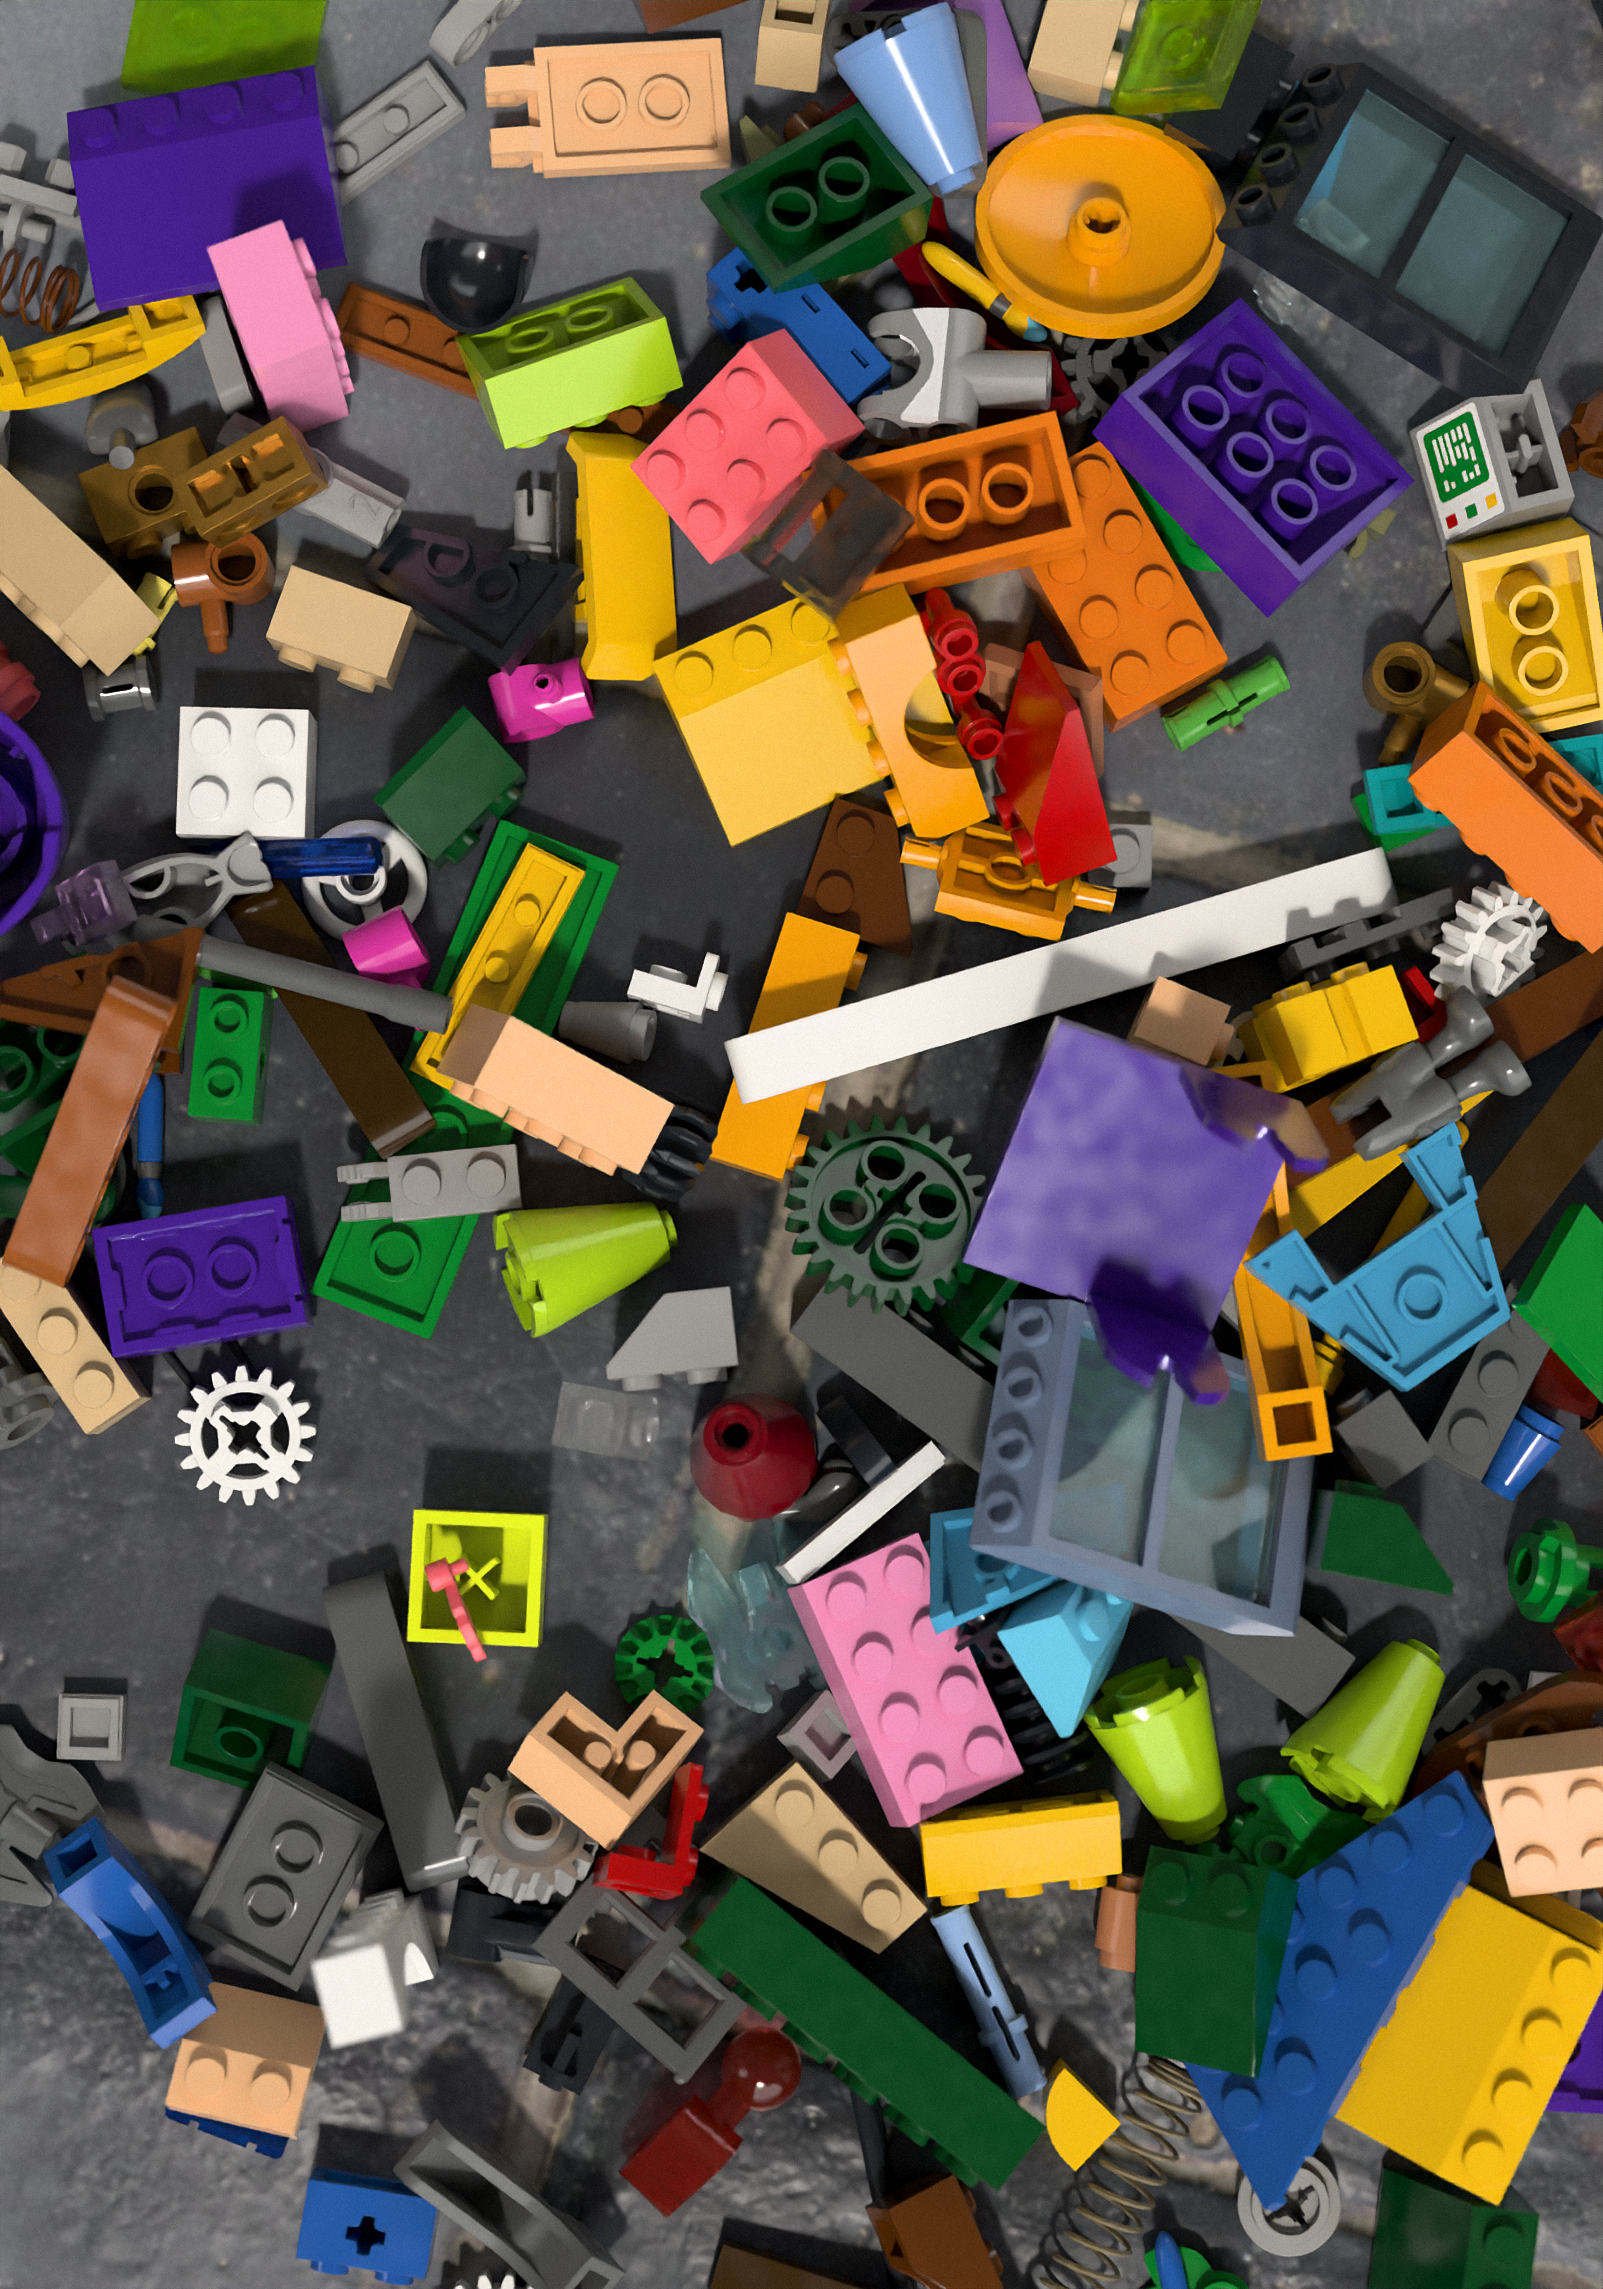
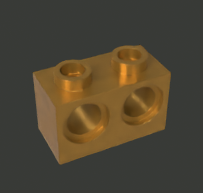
M283 415L170 479L199 535L219 549L330 487L301 431Z

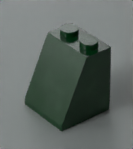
M1382 2166L1367 2289H1531L1540 2214L1510 2183L1499 2205H1496L1436 2173Z

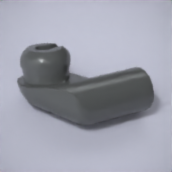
M841 1457L826 1461L823 1464L822 1477L809 1491L803 1494L792 1508L774 1516L773 1522H829L856 1497L859 1481L855 1477V1466L850 1460Z

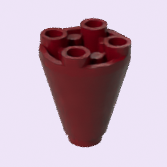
M762 1392L736 1394L714 1405L697 1424L689 1447L690 1473L701 1495L721 1513L736 1517L744 1522L770 1519L792 1508L809 1489L811 1480L816 1475L818 1469L815 1438L803 1415L785 1400ZM747 1428V1442L738 1448L729 1447L727 1442L729 1440L733 1442L741 1440L744 1435V1429Z

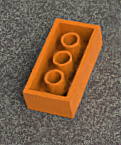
M1056 411L801 473V494L831 611L902 582L907 594L910 596L926 592L934 587L942 588L1081 554L1088 537Z
M1098 441L1068 458L1088 535L1082 553L1020 568L1018 571L1073 668L1103 677V721L1112 734L1221 674L1229 658L1115 458Z
M1480 679L1426 727L1407 780L1412 784L1414 794L1424 806L1435 812L1440 810L1458 827L1460 837L1472 851L1479 855L1486 854L1504 871L1507 882L1519 895L1524 898L1532 897L1550 914L1554 927L1562 936L1570 941L1578 940L1593 954L1603 946V795Z

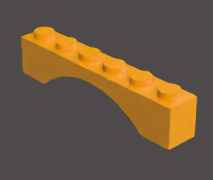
M1272 1060L1209 1069L1277 1093ZM1285 1162L1281 1166L1232 1282L1259 1461H1274L1333 1452L1323 1386L1307 1317L1249 1273L1242 1264V1262L1281 1235L1292 1230Z

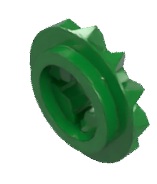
M657 1615L640 1621L625 1634L615 1654L614 1669L615 1681L631 1706L637 1709L653 1690L656 1691L658 1685L655 1682L656 1672L647 1668V1664L639 1663L638 1657L647 1660L649 1657L659 1658L663 1653V1649H667L669 1639L676 1640L673 1648L676 1651L675 1662L683 1665L685 1670L693 1671L694 1673L693 1677L685 1674L682 1677L671 1676L668 1684L663 1686L662 1694L660 1695L683 1714L694 1710L707 1698L715 1682L717 1659L710 1639L696 1624L680 1616Z

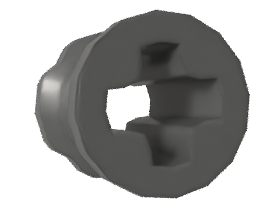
M146 654L137 656L135 663L119 666L109 677L101 670H97L93 664L83 666L84 689L94 722L105 721L108 713L144 707L148 713L158 711L155 678ZM133 684V689L115 693L108 692L110 687Z

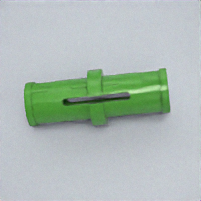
M1268 654L1262 660L1224 682L1218 678L1206 686V693L1174 712L1164 715L1160 720L1171 743L1182 753L1188 747L1225 725H1228L1230 728L1239 725L1244 721V714L1281 692L1284 693L1289 690L1290 684L1278 661L1271 654Z

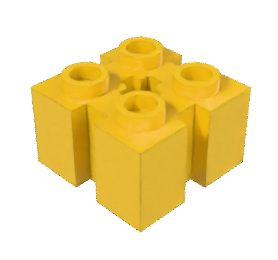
M1366 962L1358 963L1329 975L1330 979L1312 986L1307 981L1272 994V999L1252 1006L1255 1018L1237 1027L1239 1039L1242 1040L1248 1063L1272 1060L1277 1094L1326 1076H1332L1375 1061L1380 1055L1385 1054L1391 1048L1418 1039L1419 1035L1392 965L1370 972Z

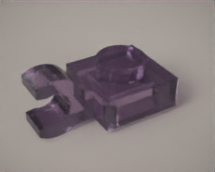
M109 860L97 862L54 886L61 905L32 919L30 924L39 946L60 937L61 942L74 938L77 947L95 944L139 919L116 861Z

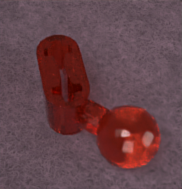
M757 2026L743 2030L730 2041L723 2053L721 2064L723 2083L706 2102L696 2093L687 2099L633 2151L618 2173L665 2218L669 2217L705 2185L741 2146L743 2138L734 2129L751 2110L767 2111L779 2108L793 2097L800 2085L803 2069L800 2052L789 2037L776 2028Z

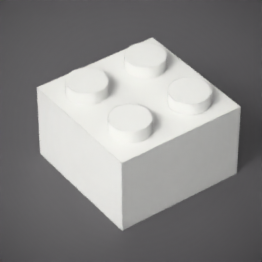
M180 707L176 834L187 845L229 846L241 835L250 833L259 847L312 848L314 845L318 723L311 712L298 709Z

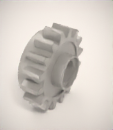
M508 1768L502 1782L493 1774L488 1773L484 1776L480 1789L471 1787L454 1832L461 1835L456 1851L459 1856L467 1857L470 1864L469 1875L471 1877L477 1876L489 1887V1892L493 1894L497 1892L506 1897L513 1898V1901L521 1903L522 1900L538 1899L541 1904L548 1902L550 1895L557 1891L565 1897L571 1894L576 1880L584 1881L594 1861L593 1857L599 1846L596 1840L517 1778Z

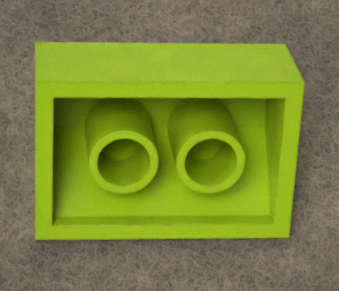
M631 276L509 318L505 324L493 331L482 334H463L455 337L458 350L488 424L504 449L511 447L530 448L539 445L547 440L551 433L571 426L589 427L604 421L610 412L630 405L638 407L653 405L663 400L667 396V392L684 387L666 318Z

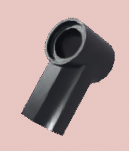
M459 1885L456 1891L446 1952L458 1957L484 1962H501L503 1958L554 1967L531 1946V1943L560 1908L523 1901L517 1903L513 1901V1898L506 1897L497 1892L495 1894L489 1892L487 1887ZM578 1932L569 1941L574 1947L576 1945Z

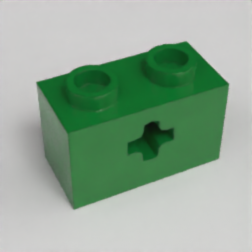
M200 987L188 1105L189 1116L198 1121L262 1126L274 1000L266 993Z

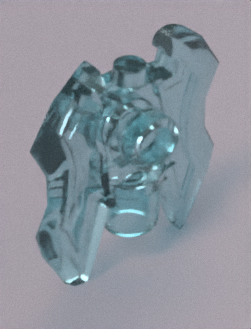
M773 1522L770 1527L774 1576L767 1561L752 1565L729 1574L733 1588L732 1591L704 1549H693L688 1559L686 1588L688 1611L691 1619L707 1635L714 1655L713 1684L738 1705L762 1714L769 1712L772 1708V1695L765 1692V1682L768 1685L776 1683L780 1691L800 1685L798 1675L805 1673V1667H807L812 1674L809 1682L815 1690L820 1692L829 1688L787 1591V1588L793 1586V1584H788L775 1568V1566L804 1543L788 1523ZM821 1567L811 1577L822 1573L823 1568Z

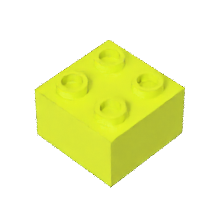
M429 1508L415 1509L413 1515L407 1641L466 1644L451 1610L445 1588L434 1593L424 1569L425 1565L446 1557L449 1564L465 1558L470 1570L454 1577L482 1645L538 1647L543 1643L549 1514Z

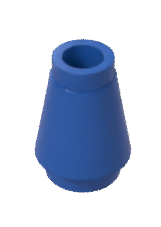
M1522 1402L1480 1482L1500 1496L1514 1502L1519 1492L1523 1491L1563 1446L1558 1440L1566 1428L1536 1408Z

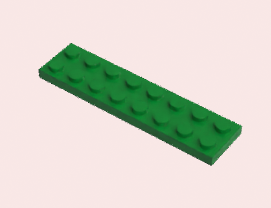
M501 819L432 992L448 996L527 844L530 843L586 873L512 1017L553 1038L563 1006L568 1001L620 871V866ZM416 1030L402 1067L431 1111L438 1126L390 1157L509 1145L516 1128L503 1122L508 1110L503 1118L485 1109L481 1110L450 1094L449 1090L409 1070L429 1032ZM370 1143L363 1163L387 1162V1159L383 1160L372 1143ZM389 1178L354 1184L345 1206H348L350 1203L369 1201L370 1203L391 1202ZM482 1214L406 1222H394L393 1218L342 1222V1218H340L310 1293L432 1340Z

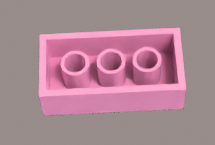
M280 220L208 247L207 250L234 329L271 422L283 415L301 433L349 416L344 395L355 391L344 357L345 351L339 337L341 335L327 298L321 299L322 294L315 277L316 271L303 238L290 241L283 221Z
M918 1532L899 1537L815 1575L802 1584H796L787 1588L790 1599L890 1826L910 1827L1024 1773L969 1647L960 1652L954 1649L962 1634L959 1625L939 1634H936L930 1621V1558Z

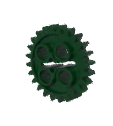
M873 1115L868 1131L863 1132L859 1125L851 1119L847 1121L843 1132V1139L833 1131L827 1130L821 1143L822 1150L810 1145L803 1159L805 1166L796 1165L790 1183L796 1188L789 1189L784 1203L785 1207L793 1210V1212L788 1214L784 1226L785 1231L800 1234L795 1238L791 1250L792 1254H812L805 1274L807 1277L822 1272L829 1275L824 1289L825 1294L829 1295L841 1286L849 1289L847 1307L852 1308L863 1295L870 1298L873 1315H879L885 1300H893L899 1316H905L911 1299L915 1298L919 1305L927 1312L931 1310L935 1302L936 1292L950 1301L958 1289L957 1281L969 1284L977 1268L962 1261L961 1251L982 1202L983 1196L976 1195L981 1192L986 1178L984 1175H965L972 1156L964 1154L953 1159L948 1154L953 1142L951 1136L942 1139L936 1145L930 1142V1124L925 1123L917 1134L913 1135L907 1133V1123L904 1116H899L893 1130H885L879 1115ZM874 1167L883 1168L889 1171L895 1179H879L869 1169ZM913 1177H921L924 1181L909 1193L901 1212H895L888 1218L878 1232L875 1241L863 1254L856 1253L854 1249L871 1234L877 1217L887 1215ZM933 1205L939 1208L946 1217L941 1219L933 1218L927 1215L920 1206ZM836 1211L847 1212L858 1223L853 1225L843 1224L837 1221L831 1213ZM883 1250H898L908 1258L909 1262L896 1263L885 1256Z

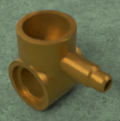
M1395 642L1383 648L1368 666L1363 677V693L1368 703L1382 714L1399 716L1385 740V747L1379 756L1380 764L1385 767L1398 765L1401 758L1407 755L1420 730L1423 729L1425 731L1426 727L1461 697L1470 685V682L1433 662L1431 656L1424 648L1412 642ZM1398 665L1407 669L1413 678V690L1408 693H1399L1389 688L1384 679L1385 667Z

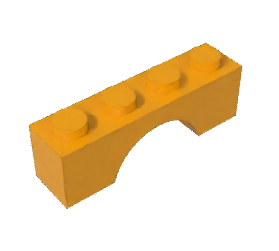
M902 582L830 611L829 614L837 637L828 640L827 644L841 678L852 674L857 688L846 692V695L860 729L868 725L872 726L876 738L866 742L865 745L879 779L890 775L894 788L885 791L884 795L897 827L909 823L916 840L929 843L989 818L990 814L974 769L957 735H928L913 730L904 724L905 710L911 694L917 685L937 666L919 615Z

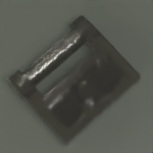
M822 448L810 463L813 468L810 475L761 535L752 534L742 546L740 552L755 567L773 577L829 623L833 624L915 524V516L835 453ZM833 487L842 490L848 496L794 563L781 554V550Z

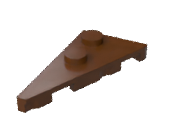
M192 926L181 929V933L144 943L136 941L118 946L113 951L99 955L88 954L40 967V971L0 981V1019L88 1036L103 996L112 978L118 975L178 1000L174 1017L161 1050L181 1054L206 931L201 927Z

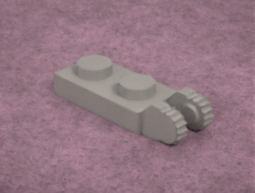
M516 1144L388 1157L387 1162L337 1167L338 1182H346L347 1184L367 1183L369 1180L389 1178L391 1202L370 1203L369 1201L350 1203L348 1206L341 1207L342 1222L393 1218L394 1222H406L523 1209Z

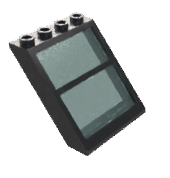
M1363 62L1337 66L1332 63H1324L1307 69L1216 227L1215 232L1219 241L1462 397L1472 398L1524 393L1603 233L1602 217Z

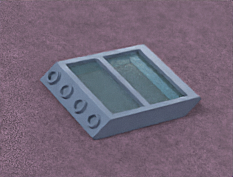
M1010 1300L969 1546L973 1550L1231 1634L1296 1637L1320 1454L1274 1461H1259L1244 1361L1218 1352L1230 1380V1390L1225 1402L1216 1405H1194L1173 1380L1174 1375L1165 1369L1158 1367L1149 1390L1108 1363L1100 1352L1085 1304L1073 1300ZM1323 1390V1392H1324V1399H1325V1405H1326V1402H1327V1393H1326V1391Z

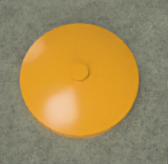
M1087 114L1059 118L1043 123L1035 129L1023 133L1009 143L996 156L987 169L986 180L977 194L974 217V241L981 266L987 277L1013 306L1023 311L1030 319L1053 330L1093 339L1128 338L1158 330L1173 323L1195 307L1207 294L1219 272L1226 245L1219 241L1215 229L1226 212V205L1220 187L1211 171L1189 147L1163 134V130L1138 120L1113 115Z

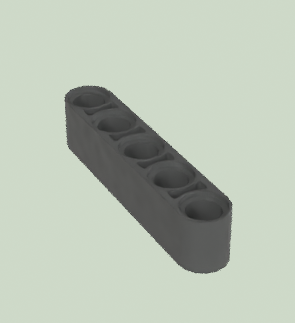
M383 1569L322 1588L323 1601L400 1868L409 1891L414 1893L469 1876L470 1864L467 1857L459 1856L456 1851L461 1835L454 1832L460 1814L410 1643L407 1641V1633L395 1592L387 1571Z

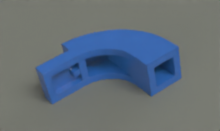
M96 1816L42 1854L58 1896L87 1923L107 1948L132 1991L149 2036L163 2050L217 2011L208 1988L213 1979L190 1935L183 1931L184 1925L138 1861Z

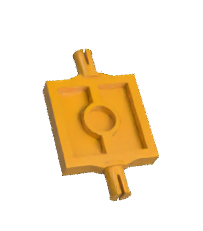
M981 821L953 832L944 841L943 846L911 839L908 836L905 838L899 863H907L937 871L936 878L940 887L934 908L936 912L952 915L963 921H976L1016 931L1027 937H1040L1056 942L1060 941L1066 916L1073 910L1074 905L1107 913V915L1112 913L1117 892L1116 888L1112 889L1080 881V874L1045 887L1033 864L1027 867L1021 865L1011 839L1010 831L1012 830L1004 832L1001 826Z

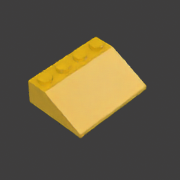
M825 585L651 662L654 679L731 847L835 801V798L841 799L890 777V775L879 779L865 745L866 742L876 738L872 726L868 725L860 729L846 695V692L857 688L852 674L841 678L830 653L827 641L837 637V633L829 614L831 609ZM930 672L911 694L905 710L904 724L913 730L928 735H956V728L939 685L932 672Z
M1467 1885L1460 1899L1455 1897L1433 1935L1436 1941L1410 1986L1406 1987L1399 1994L1393 2016L1386 2028L1381 2026L1359 2064L1362 2068L1361 2072L1334 2117L1437 2175L1499 2205L1603 1988V1953Z

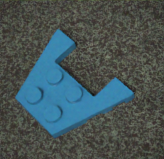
M1453 1121L1427 1138L1417 1141L1399 1154L1435 1209V1212L1334 1283L1330 1281L1297 1229L1287 1231L1242 1262L1249 1273L1399 1391L1410 1390L1512 1318L1489 1237L1485 1238L1474 1202L1478 1199L1472 1176H1467L1458 1145L1462 1144L1459 1130Z

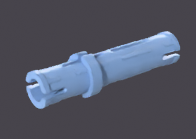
M955 1905L930 1918V1921L938 1932L956 1973L957 1980L961 1984L981 2031L977 2034V2038L981 2047H989L1009 2090L1008 2094L1015 2100L1041 2089L1048 2084V2080L1043 2075L1024 2030L1028 2027V2023L1024 2014H1016L995 1968V1964L972 1918L969 1905ZM964 1944H965V1946H966V1948H967V1950H968V1952H969V1955H970V1957H971V1959H972V1961H973V1963H974V1966H975V1968H976V1970H977V1972H978V1975H979V1977H980V1979H981V1981H982V1983H983V1986H984V1988H985V1990H986V1993H984V1991H983V1989H982V1987H981V1984H980V1982H979V1980H978V1978H977V1975H976V1973H975V1971H974V1969H973V1967H972V1964H971V1962H970V1960H969V1958H968V1955H967V1953H966V1951H965V1949H964ZM992 2008H994L1002 2029L999 2027V2024L995 2018ZM1003 2032L1005 2033V2035H1006V2037H1007V2039H1008V2041H1009V2043H1010V2046H1011V2048H1012V2050H1013V2052H1014V2056L1012 2055V2053H1011V2051H1010V2049H1009V2047H1008V2044H1007V2042H1006V2038H1005Z

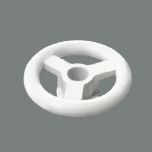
M354 820L332 828L313 845L303 866L301 890L310 916L323 931L343 941L342 933L356 927V925L342 921L329 910L323 900L320 883L336 886L345 899L359 904L365 921H368L384 913L379 897L386 889L387 873L402 858L407 869L409 884L406 898L401 907L411 923H413L424 904L428 883L426 866L420 851L397 828L380 821ZM362 838L375 839L386 844L375 856L368 852L356 851L344 856L337 865L325 863L329 855L336 848L351 840ZM364 870L372 872L374 882L369 889L358 891L353 888L352 880L358 872Z

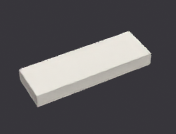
M932 1441L919 1445L895 1465L899 1471L872 1490L869 1487L775 1566V1568L788 1584H802L944 1464L943 1460L946 1458Z

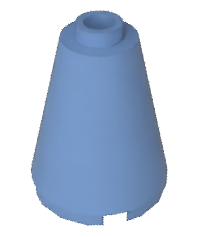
M948 2L939 3L910 14L901 19L902 23L883 32L880 28L848 45L833 56L838 73L881 131L927 188L937 185L942 196L975 181L976 176L972 168L983 162L955 14L952 13Z

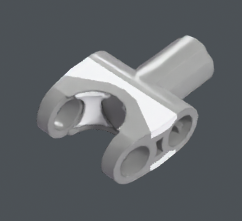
M916 308L881 313L867 323L865 336L888 361L895 362V366L909 368L916 374L908 383L901 387L885 390L882 395L866 397L858 403L856 416L866 427L861 434L877 443L908 447L977 430L979 409L1048 410L1052 388L1051 352L985 350L987 324L980 315L966 309ZM891 334L898 335L900 338L888 339L881 336ZM874 418H883L890 421H880Z

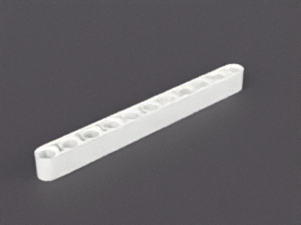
M1379 847L724 1042L742 1105L1146 985L1154 982L1158 976L1169 978L1340 927L1360 919L1370 918L1397 907L1400 903L1384 849Z

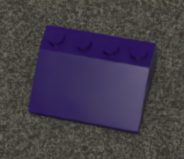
M314 65L66 113L70 165L95 301L100 312L221 289L207 248L280 220L283 221L290 241L303 238L315 271L348 265L332 114Z
M1241 297L1125 390L1092 432L1267 618L1304 587L1415 482L1407 471Z

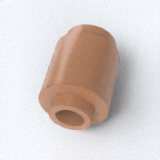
M1125 1873L1117 1874L1116 1884H1108L1102 1887L1094 1947L1100 1949L1098 1964L1101 1966L1136 1973L1137 1906L1144 1876Z

